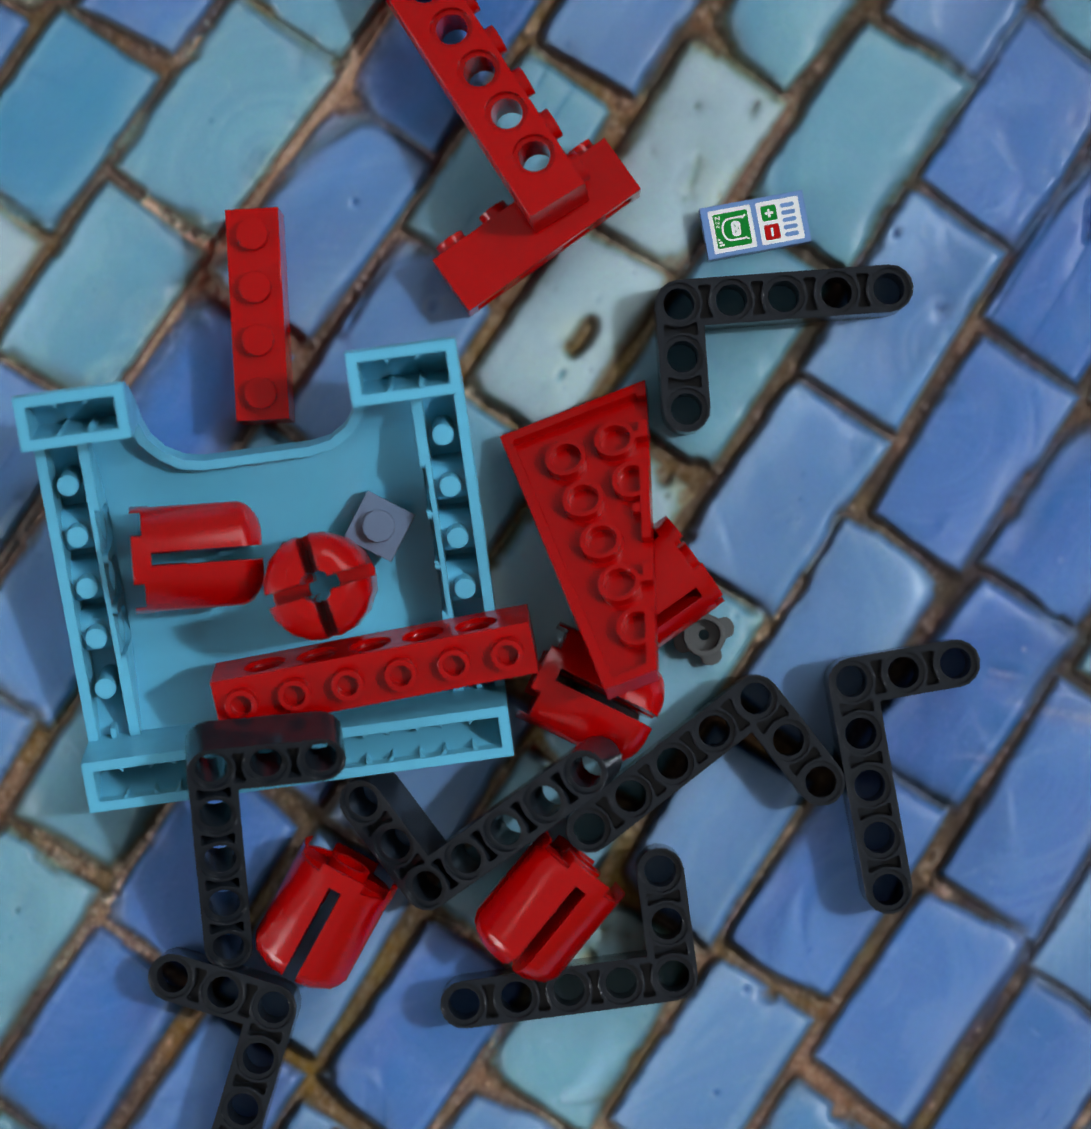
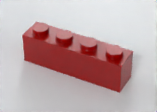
M605 138L595 145L587 139L566 154L568 155L575 151L590 174L591 178L585 181L589 201L535 233L515 201L508 206L504 200H501L480 215L481 226L467 236L461 230L457 231L436 247L440 255L433 259L434 266L470 317L640 196L641 188Z
M278 207L225 210L236 421L243 426L295 423L284 215Z

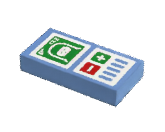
M802 190L700 208L698 211L708 262L811 243Z

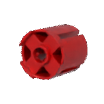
M239 501L155 507H129V514L140 513L141 536H130L134 585H145L147 607H136V614L246 605L255 600L264 580L263 558L152 565L151 554L262 545L260 522L247 504Z
M667 516L653 524L658 648L725 601L722 598V592L703 563L698 561L684 541H680V538L683 537Z
M332 532L308 533L304 537H294L282 544L269 560L263 580L264 595L273 594L276 607L269 609L275 621L292 635L312 641L339 636L360 625L371 611L378 591L376 568L367 551L350 538ZM318 570L326 573V577L336 574L340 580V586L330 589V596L327 600L319 599L320 593L314 596L310 589V583H314L317 580L315 572Z
M560 621L556 629L565 634L558 647L551 645L549 650L543 651L538 661L539 673L532 674L524 691L533 696L527 713L518 710L515 712V717L529 724H534L575 745L591 736L606 737L618 746L622 754V761H625L642 748L652 729L644 723L556 681L557 677L560 676L608 699L580 631ZM659 672L660 680L612 698L610 701L650 719L653 717L657 718L664 704L665 685L663 677Z
M545 831L530 843L477 909L474 922L480 940L503 964L512 962L511 968L513 972L524 979L548 982L561 974L625 896V892L616 881L610 888L598 879L601 873L593 866L595 861L584 852L577 850L567 839L558 835L552 842L548 831Z
M311 835L304 838L292 865L256 929L255 942L258 952L268 966L283 975L331 889L339 893L340 896L294 980L295 983L308 988L332 989L347 980L398 887L393 883L392 887L389 888L383 880L376 876L374 871L378 864L362 853L339 842L336 843L333 850L309 845L314 837Z

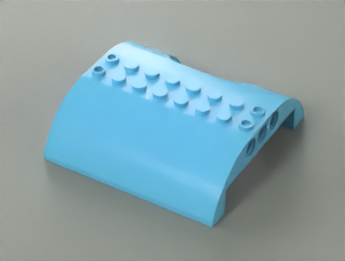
M455 336L344 351L353 409L346 422L331 434L300 442L211 454L180 452L165 446L150 433L141 417L135 398L124 381L15 395L11 398L21 453L34 451L88 738V744L80 764L90 813L189 800L185 741L190 729L197 724L218 720L210 686V680L216 663L496 610L471 429ZM367 490L415 514L392 562L366 550L376 568L378 591L371 611L361 624L342 635L316 641L292 635L279 625L272 616L269 609L276 607L273 594L264 595L263 585L255 600L246 605L136 614V607H147L145 585H134L130 536H141L140 513L129 514V507H155L239 501L247 504L260 522L262 545L151 554L152 565L263 558L264 576L272 556L282 544L294 537H304L308 533L332 532L345 536ZM318 570L315 572L317 580L314 583H310V589L314 596L320 593L319 599L327 600L330 596V589L340 586V580L336 574L326 577V573ZM505 679L329 712L340 721L346 763L340 774L333 779L325 781L514 756ZM316 744L312 748H322L328 744ZM262 749V750H259V751H257V752H258V753H268V752H272L273 750H272V749ZM208 754V755H204V756H202V757H204V758H215V757H218L219 755H216V754ZM309 782V783H298V784H288V785H278V786H267V787H257V788L239 789V793L259 791V790H266V789H274V788H281V787H288V786H296V785H303V784H310V783H318V782Z

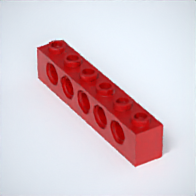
M385 0L535 233L590 200L585 181L591 178L588 170L575 151L566 155L558 143L557 139L562 137L563 134L548 109L546 108L538 112L529 97L535 94L530 81L519 66L512 71L502 57L508 50L500 35L492 25L484 29L474 15L481 11L476 0H432L426 3L416 0ZM462 30L467 32L465 38L459 43L446 44L443 42L444 37L451 31ZM488 71L494 74L493 79L484 86L469 84L471 78L479 72ZM507 113H517L522 116L521 121L512 128L503 129L496 126L498 120ZM545 155L550 158L548 165L540 171H528L524 168L526 161L532 156Z
M528 604L219 662L215 664L210 686L218 720L310 711L329 713L539 673L538 652Z

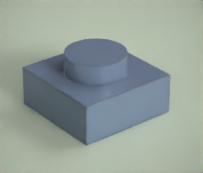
M367 490L345 537L350 538L364 549L392 562L415 514Z

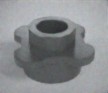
M706 614L675 636L673 643L677 651L681 653L691 652L700 656L704 664L715 665L722 658L721 648L724 645L725 639L731 637L734 633V625L727 617L717 618ZM701 630L708 631L709 637L706 640L699 638Z

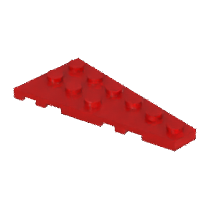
M643 380L499 436L608 700L660 680L649 403L646 381Z

